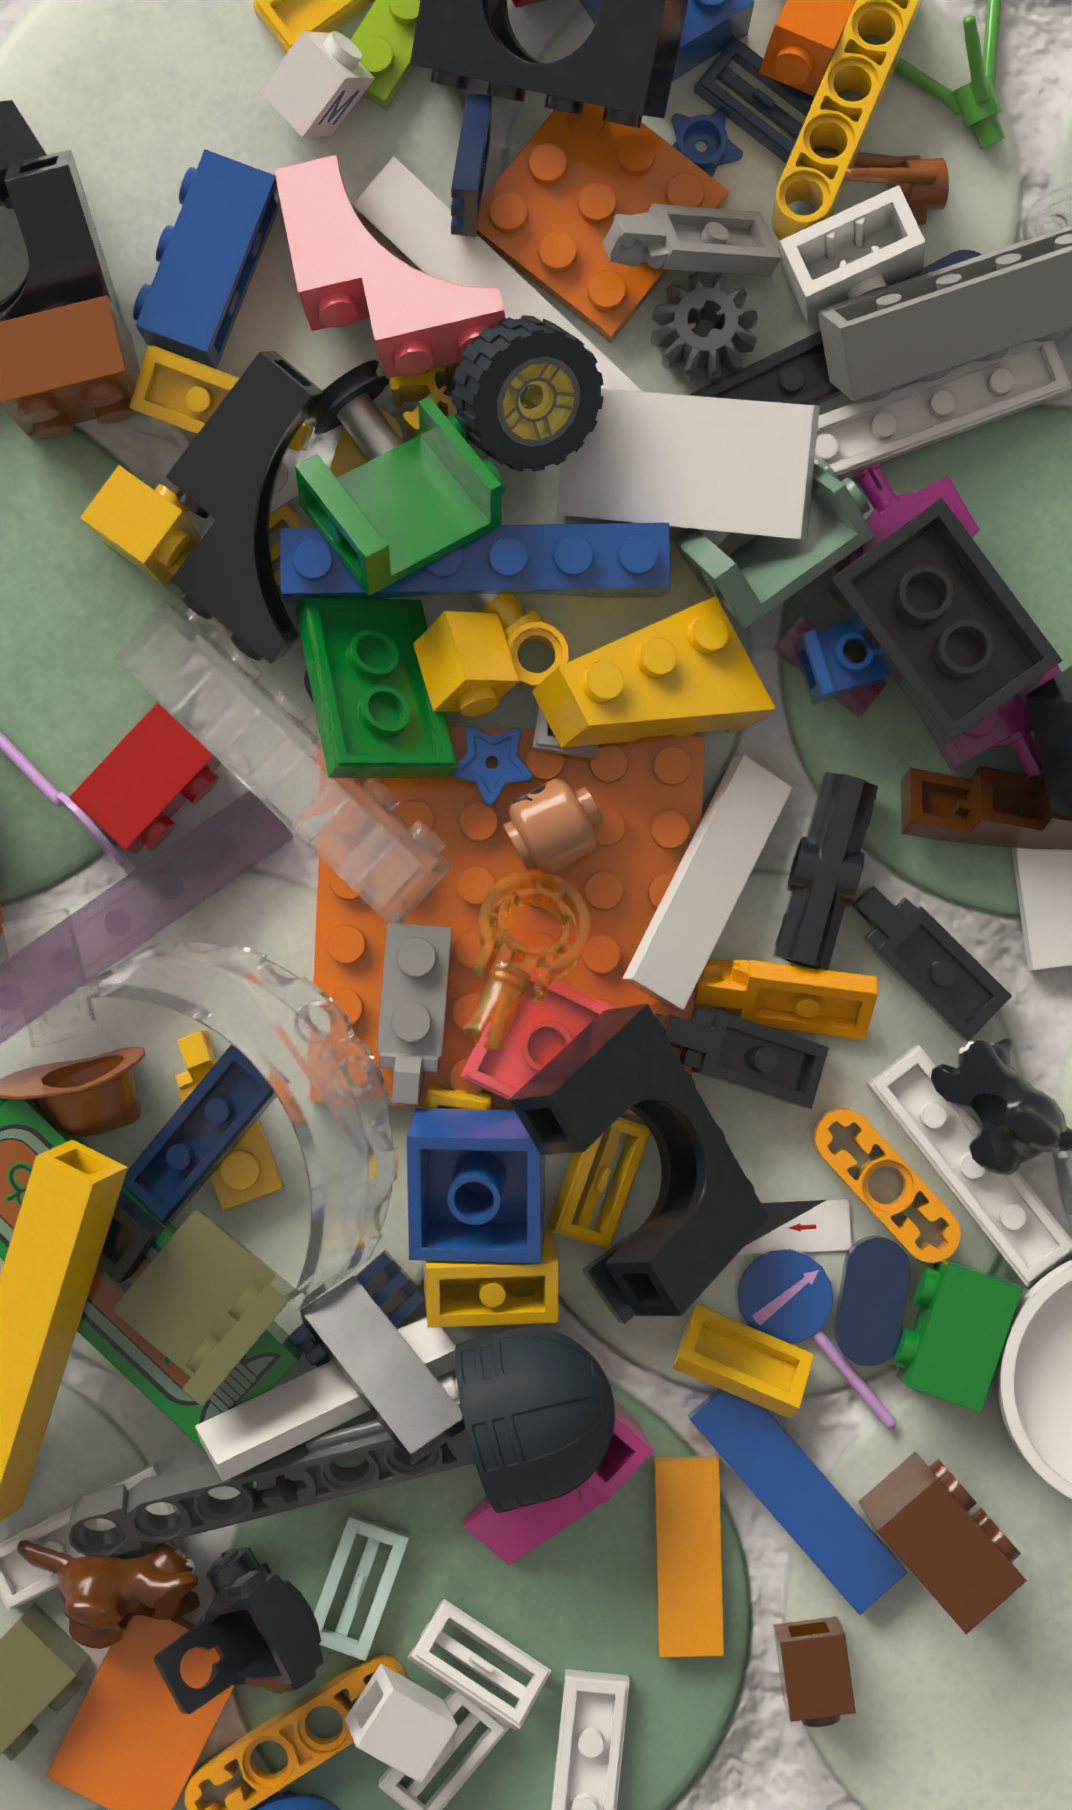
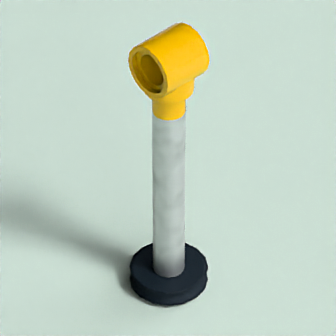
M377 360L367 361L351 369L323 390L325 395L307 417V419L314 418L317 425L315 426L314 433L317 435L326 433L343 424L369 461L403 444L373 402L390 381V378L386 379V376L379 377L376 370L379 365ZM466 594L479 612L498 613L519 678V682L516 684L518 688L532 692L558 666L567 663L569 659L568 645L563 634L554 626L547 624L537 610L527 613L513 594ZM530 642L545 644L553 655V665L542 673L529 672L521 666L518 660V651L523 645Z

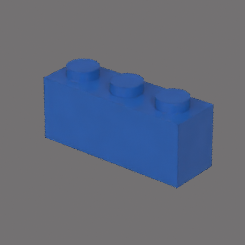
M204 149L197 169L190 167L184 175L179 191V203L182 204V208L175 226L167 225L160 236L156 250V260L160 264L152 284L145 283L141 287L135 301L133 318L137 320L135 326L147 345L162 348L217 369L281 202L276 175Z

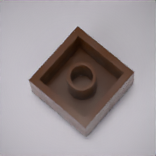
M914 1452L858 1501L878 1534L966 1635L1027 1581L1012 1563L1021 1555L1019 1550L982 1508L977 1510L972 1516L969 1514L968 1511L977 1502L939 1459L928 1466Z

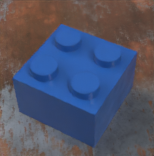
M416 1108L406 1136L409 1260L541 1263L545 1238V1155L539 1153L514 1110Z

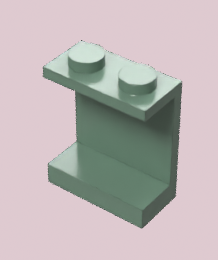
M821 461L819 464L814 463L806 539L757 535L729 556L698 529L689 528L672 541L702 588L711 597L717 596L722 607L746 629L875 536L863 516L864 513L870 510V507L862 492L848 477L841 482L833 469L825 461Z

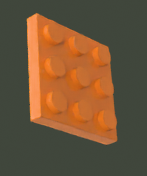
M584 103L582 115L553 110L487 191L481 201L477 235L502 258L611 343L670 271L662 269V267L658 269L650 267L647 261L635 267L609 262L602 241L603 238H606L614 222L613 218L615 215L647 213L652 203L720 209L728 198L729 190L641 122L640 128L604 121L602 119L605 107Z

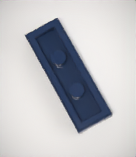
M243 1038L233 1041L127 1170L123 1186L163 1225L173 1221L288 1084V1081Z

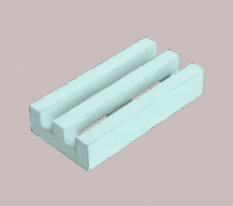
M351 1511L314 1616L318 1623L321 1637L319 1645L366 1661L411 1532L400 1528L398 1531L386 1527V1523L378 1520L371 1522L363 1519V1515ZM357 1533L368 1537L336 1630L333 1632L324 1629L323 1626ZM380 1542L392 1546L360 1639L357 1641L347 1637L378 1547Z

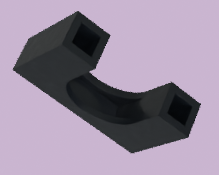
M420 0L410 64L433 69L430 81L433 83L468 89L469 78H475L489 82L487 95L524 102L526 90L546 94L545 108L582 115L584 103L605 107L602 120L640 128L642 116L665 117L689 0H602L597 22L584 43L570 55L549 63L539 62L520 45L510 24L507 0Z
M67 150L8 165L4 181L26 244L29 270L18 288L9 296L0 300V322L106 295L117 310L118 298L72 151Z
M648 1003L604 1010L509 1099L511 1106L541 1155L585 1152L627 1109L639 1116L651 1131L661 1161V1185L656 1204L646 1221L605 1263L636 1316H682L769 1219L767 1212L755 1193L753 1184L744 1174L726 1142L723 1131L715 1123L696 1089L693 1078L685 1070L665 1034L663 1025L655 1017Z

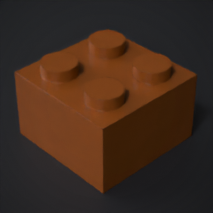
M107 295L0 322V406L28 436L35 434L39 439H52L72 432L73 424L97 419V422L102 424L117 423L127 420L134 415V410L129 408L140 374V368L131 333Z

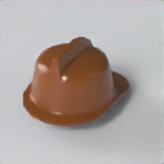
M133 1046L110 1051L92 1058L55 1062L23 1069L0 1079V1098L16 1100L35 1098L48 1118L66 1133L83 1137L100 1135L134 1123L140 1118L141 1104L133 1067L146 1056L143 1047Z

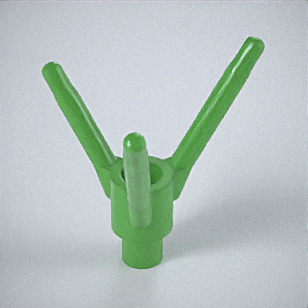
M987 0L983 57L975 16L968 15L963 19L971 76L970 83L955 91H951L902 58H899L894 70L941 101L955 115L961 113L966 128L973 126L981 149L1005 139L997 114L1002 112V109L997 99L996 91L1001 0Z

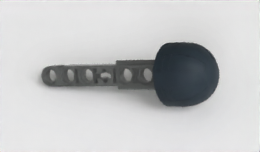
M536 1327L515 1328L460 1342L455 1347V1370L459 1398L453 1400L462 1410L466 1428L415 1464H411L401 1449L396 1447V1443L380 1422L374 1419L320 1434L224 1482L213 1463L208 1462L143 1479L129 1490L123 1484L86 1494L74 1503L71 1511L68 1534L70 1545L77 1552L85 1556L102 1555L109 1557L143 1548V1542L164 1543L473 1463L476 1465L485 1494L496 1513L553 1500L581 1486L591 1477L603 1461L609 1449L614 1431L615 1403L612 1389L605 1372L591 1353L575 1340L553 1330ZM350 1453L358 1454L366 1459L361 1465L349 1468L338 1466L333 1462L336 1457ZM254 1481L257 1482V1488H254ZM228 1486L239 1490L240 1494L231 1499H217L210 1496L207 1492L215 1487ZM164 1502L176 1506L178 1510L169 1515H157L147 1511L146 1507L153 1503ZM100 1518L109 1520L116 1526L110 1530L97 1531L87 1528L83 1523L90 1519Z

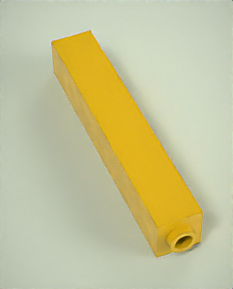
M74 1140L36 1155L0 1275V1522L23 1506L128 1169L127 1166Z

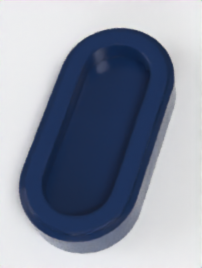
M882 1236L864 1237L850 1247L844 1259L834 1322L836 1344L849 1360L862 1366H875L887 1361L896 1352L901 1338L910 1279V1262L906 1253L898 1244Z

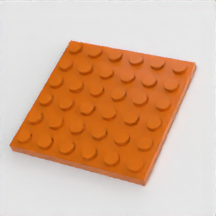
M449 726L456 763H458L467 754L465 735L467 727ZM476 727L491 736H496L509 730L506 728ZM520 729L521 739L517 756L533 773V779L530 782L508 784L504 787L496 803L490 807L484 803L475 783L451 777L328 778L323 754L308 1102L425 1107L429 1083L440 1084L442 1089L453 1091L454 1089L466 1090L467 1093L480 1094L481 1091L491 1092L461 1077V1074L517 960L615 1008L648 1003L654 1015L656 1013L664 1016L671 1014L691 1021L695 1008V988L684 1010H673L622 978L702 820L705 736L672 738V735L643 737L634 742L598 745L596 759L532 750L535 730ZM492 756L486 759V766L492 769L498 765V760ZM557 778L568 783L574 792L586 787L604 821L593 826L598 837V845L593 853L563 870L549 875L540 871L537 866L529 870L526 869L503 825L511 821L509 807L514 800ZM387 923L453 928L443 1056L439 1057L438 1072L422 1071L420 1103L418 1105L392 1103L394 1069L379 1068L380 1052H377ZM673 1047L680 1059L682 1049ZM684 1066L685 1070L692 1077L691 1068ZM493 1093L491 1110H514L508 1099ZM439 1105V1108H451L450 1106ZM627 1109L622 1115L636 1114L631 1110Z

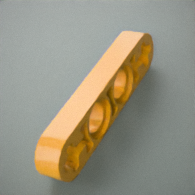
M388 1654L368 1656L366 1661L361 1660L212 1755L203 1761L191 1776L185 1790L187 1810H249L345 1749L354 1741L344 1719L352 1708L351 1701L360 1696L369 1682L368 1675L375 1673L381 1663L408 1679L405 1667L397 1658ZM347 1689L350 1700L340 1691ZM319 1706L334 1708L342 1718V1730L331 1738H320L309 1730L307 1725L308 1713ZM264 1741L279 1743L286 1750L288 1764L279 1772L266 1773L255 1765L252 1757L253 1749ZM237 1759L243 1778L229 1788L225 1804L222 1805L216 1798L205 1801L202 1798V1794L207 1785L206 1780L210 1779L212 1784L219 1786L233 1778L238 1767L233 1760ZM247 1783H248L253 1789L249 1790V1789L247 1788Z

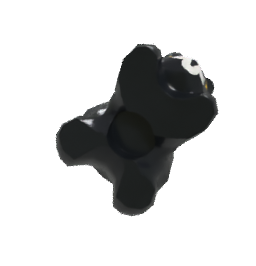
M1005 1038L996 1043L983 1040L966 1042L959 1050L958 1068L940 1064L932 1069L931 1080L935 1090L946 1101L970 1111L979 1124L980 1130L969 1145L972 1159L989 1172L1007 1176L1012 1175L1022 1162L1032 1159L1043 1152L1049 1153L1059 1148L1072 1155V1129L1067 1127L1065 1115L1056 1101L1044 1092L1035 1089L1011 1066V1039Z

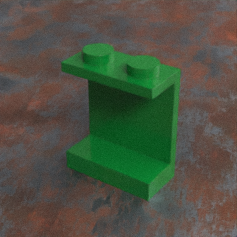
M430 396L418 401L420 435L336 478L318 454L295 465L300 507L369 596L502 525V495L505 494V484L499 470L489 459H480L469 445L466 432L457 418L453 415L446 417Z

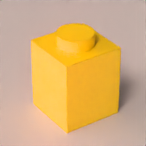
M444 611L413 643L433 711L461 712L466 717L486 714L498 706V700L519 682L498 613Z

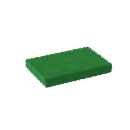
M302 596L296 606V612L328 778H450L457 769V763L446 712L433 711L413 645L427 630L422 601Z

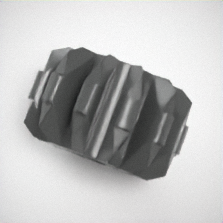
M697 272L689 276L688 292L679 285L672 283L667 287L665 295L669 304L655 305L652 319L660 327L652 331L651 343L659 348H668L661 362L665 369L672 368L681 361L685 363L683 380L686 382L693 381L697 368L705 369L706 378L710 383L719 381L721 365L729 371L737 373L743 365L740 352H752L757 338L748 331L757 323V311L741 309L747 297L744 287L735 289L728 295L724 293L726 277L722 273L716 275L712 288L704 287L703 279ZM702 319L714 323L713 329L710 330L707 337H700L695 334V330L700 325Z

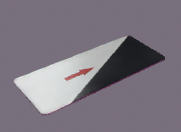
M847 1199L761 1203L769 1219L737 1255L765 1254L770 1250L793 1249L799 1252L849 1250L852 1246L849 1201Z

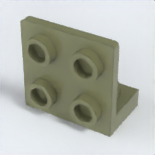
M195 1210L114 1306V1313L191 1377L182 1390L203 1407L298 1290L203 1211Z

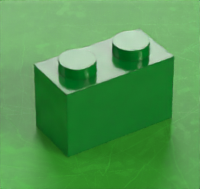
M943 1259L940 1262L934 1263L933 1269L925 1267L919 1276L913 1297L914 1304L920 1305L912 1330L908 1328L902 1330L900 1343L893 1355V1365L899 1367L897 1377L906 1387L981 1413L1023 1288L1007 1279L949 1259Z

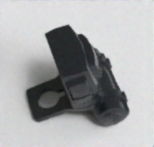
M250 1547L226 1550L221 1553V1557L213 1562L206 1574L215 1592L212 1603L197 1625L158 1652L154 1657L155 1665L183 1714L193 1713L232 1685L246 1684L252 1687H265L268 1691L276 1694L297 1690L316 1677V1669L324 1663L319 1646L321 1642L319 1626L310 1605L302 1593L290 1581L282 1580L277 1574H270L271 1570L267 1563L259 1564ZM214 1647L220 1659L212 1664V1673L209 1681L200 1688L188 1686L180 1673V1662L183 1655L192 1648L209 1651Z

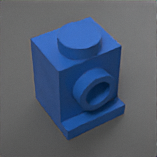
M850 620L817 631L814 629L802 633L793 644L812 704L883 683L891 677ZM849 642L857 643L860 646L864 658L861 663L849 662L843 654L844 644Z

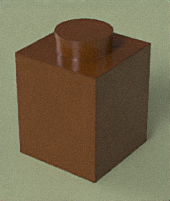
M837 1616L773 1625L783 1700L790 1721H802V1724L808 1727H825L839 1722L841 1719L840 1715L856 1713L846 1637Z

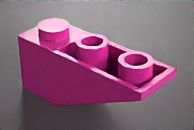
M614 1400L615 1423L609 1449L597 1470L581 1486L562 1497L502 1513H496L487 1496H485L462 1521V1525L498 1557L510 1565L608 1500L654 1450L640 1423Z

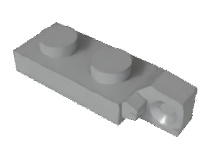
M652 203L647 213L635 215L616 214L606 238H603L602 241L609 262L633 267L647 261L648 266L655 269L662 267V269L771 276L782 258L761 212Z
M387 923L377 1052H380L379 1068L394 1069L392 1103L418 1105L420 1103L422 1071L438 1072L439 1057L443 1056L452 927Z

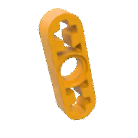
M845 1108L829 1110L818 1118L812 1131V1142L816 1152L902 1247L915 1258L928 1263H936L949 1258L956 1251L961 1238V1230L956 1217L874 1127L859 1113ZM835 1122L843 1127H847L851 1123L855 1124L858 1130L854 1132L852 1139L863 1153L869 1154L874 1144L881 1151L879 1155L866 1160L860 1166L854 1178L848 1173L847 1169L857 1165L858 1162L849 1152L841 1148L836 1149L832 1153L827 1147L833 1139L828 1129ZM880 1167H894L899 1171L903 1179V1190L900 1196L889 1203L875 1201L868 1190V1181L871 1174ZM917 1192L924 1198L922 1202L913 1205L918 1213L931 1222L939 1218L943 1221V1224L938 1229V1233L943 1240L936 1247L927 1242L922 1243L920 1246L916 1245L915 1240L919 1237L920 1231L907 1216L903 1215L897 1225L891 1220V1216L904 1211L911 1205Z

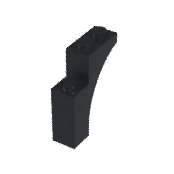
M276 351L258 353L165 476L179 488L176 497L186 508L202 518L207 519L211 515L216 519L170 581L183 591L180 597L192 611L208 620H211L214 616L232 631L233 634L230 636V639L241 652L256 661H261L264 658L270 664L283 657L300 637L299 632L288 616L273 574L269 544L272 497L281 465L292 440L311 411L325 395L320 388Z

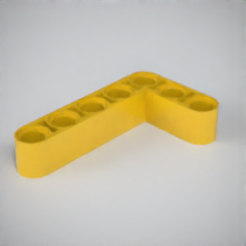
M856 0L777 185L771 222L773 232L779 240L833 216L848 181L845 178V172L847 169L854 167L918 16L922 0ZM876 35L884 39L886 43L871 45L863 41L861 37ZM843 90H852L859 93L863 99L855 102L845 101L837 93ZM822 145L831 146L840 155L830 159L822 158L815 154L812 149ZM804 201L813 205L817 211L811 215H797L788 208V205L792 202Z

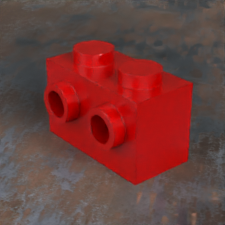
M156 703L69 798L126 851L138 854L145 847L150 852L158 847L172 832L176 823L170 818L187 800L194 805L211 791L219 780V776L214 771L223 761L159 703Z

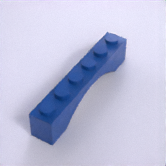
M669 523L500 525L370 596L317 528H279L281 595L286 603H298L302 596L382 599L450 594H549L595 598L663 597L670 588Z

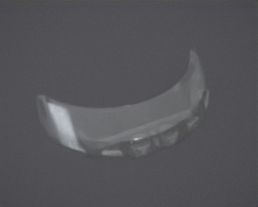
M170 940L151 944L82 985L78 990L85 1000L101 997L141 1000L173 1009L195 1019L221 1035L238 1049L272 1088L282 1104L299 1141L310 1190L311 1221L308 1249L303 1270L295 1288L298 1291L289 1301L294 1310L298 1312L367 1262L382 1237L380 1233L389 1208L393 1181L397 1179L398 1147L394 1148L392 1127L388 1106L392 1103L384 1078L367 1043L360 1041L355 1036L352 1029V1021L322 989L305 976L299 978L282 966L266 959V954L239 945L231 947L210 942Z

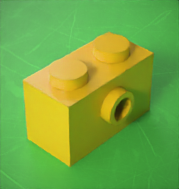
M118 465L80 517L105 545L165 588L202 539V536L186 516L189 509L178 500L176 494L161 484H158L155 490H153L120 465Z

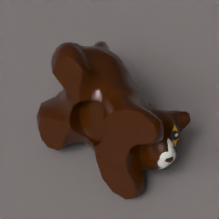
M28 1540L19 1541L17 1545L18 1553L32 1566L58 1575L66 1617L69 1618V1634L80 1645L94 1649H103L121 1641L123 1631L126 1630L128 1622L136 1615L158 1620H169L184 1616L195 1611L200 1606L198 1594L191 1591L198 1585V1578L195 1574V1562L187 1557L184 1550L176 1545L173 1540L156 1543V1546L149 1553L140 1558L118 1559L102 1555L74 1558L70 1555L39 1546Z

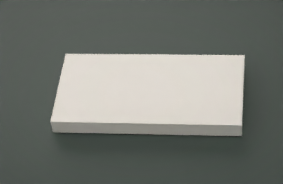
M601 388V396L604 397L602 409L598 410L596 416L598 422L593 432L588 433L583 440L585 444L577 452L573 451L566 457L567 460L561 463L557 515L633 523H669V526L806 539L820 406Z

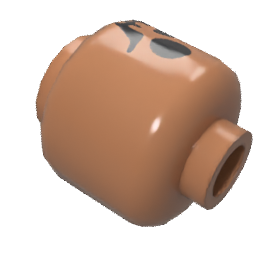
M556 778L514 800L509 807L511 821L504 824L503 827L527 870L537 866L543 873L552 875L596 850L598 837L593 826L604 821L586 787L574 792L568 783Z

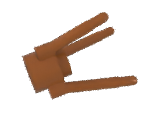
M816 147L812 149L815 154L822 158L830 159L840 155L836 149ZM859 152L854 166L866 168H849L845 172V178L848 181L887 183L888 190L899 185L918 225L926 224L927 211L943 210L948 200L949 176L947 165L943 158L921 159L920 155L891 156Z

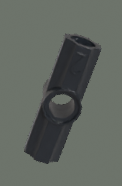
M831 772L823 774L807 835L801 837L792 862L787 883V891H791L782 918V925L775 943L776 948L773 957L805 967L828 970L845 907L849 908L851 906L860 882L865 860V853L861 852L866 830L870 824L874 801L877 798V785L845 774Z

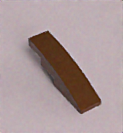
M979 766L969 779L910 767L901 780V833L904 835L976 845L1072 850V817L1051 812L1043 774L1040 777L1031 776L1027 778V774Z

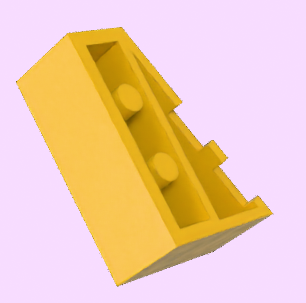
M717 596L711 597L558 666L532 690L561 748L634 742L643 737L672 735V738L691 736L698 732L725 730L726 733L744 732L776 710Z

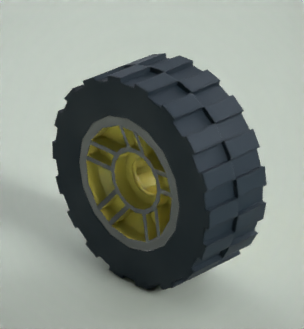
M522 315L521 319L514 320L509 317L500 320L499 325L491 329L487 327L479 333L478 340L472 346L469 344L462 354L464 359L460 367H456L453 377L456 380L455 390L451 391L452 404L456 406L457 414L454 416L467 432L468 439L501 465L504 463L512 470L522 472L523 469H531L534 472L545 470V467L551 464L557 466L566 461V457L573 451L577 452L585 444L583 440L589 432H593L598 422L596 416L598 410L602 409L604 398L601 396V386L604 385L602 373L597 370L595 365L598 361L591 351L583 347L585 344L546 319L540 321L534 316ZM534 384L533 386L528 387L527 392L523 396L524 403L521 404L520 395L522 391L528 385Z

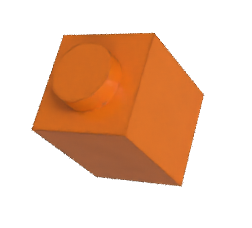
M787 0L774 25L759 73L815 97L856 0Z

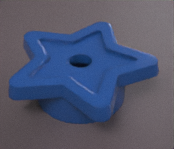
M717 110L710 115H696L691 118L680 113H675L672 116L677 140L672 146L712 178L717 166L739 161L742 158L743 151L727 137L725 129L726 114L721 110ZM698 142H704L707 145V149L700 152L695 146Z
M472 725L465 729L467 754L457 763V769L451 775V778L475 783L486 806H493L504 787L508 784L530 782L533 779V773L517 756L521 739V730L519 728H511L496 736H491ZM493 756L498 760V765L491 769L486 766V759Z

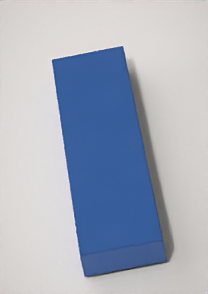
M718 1388L688 1415L689 1420L859 1615L908 1573L893 1553L766 1408Z

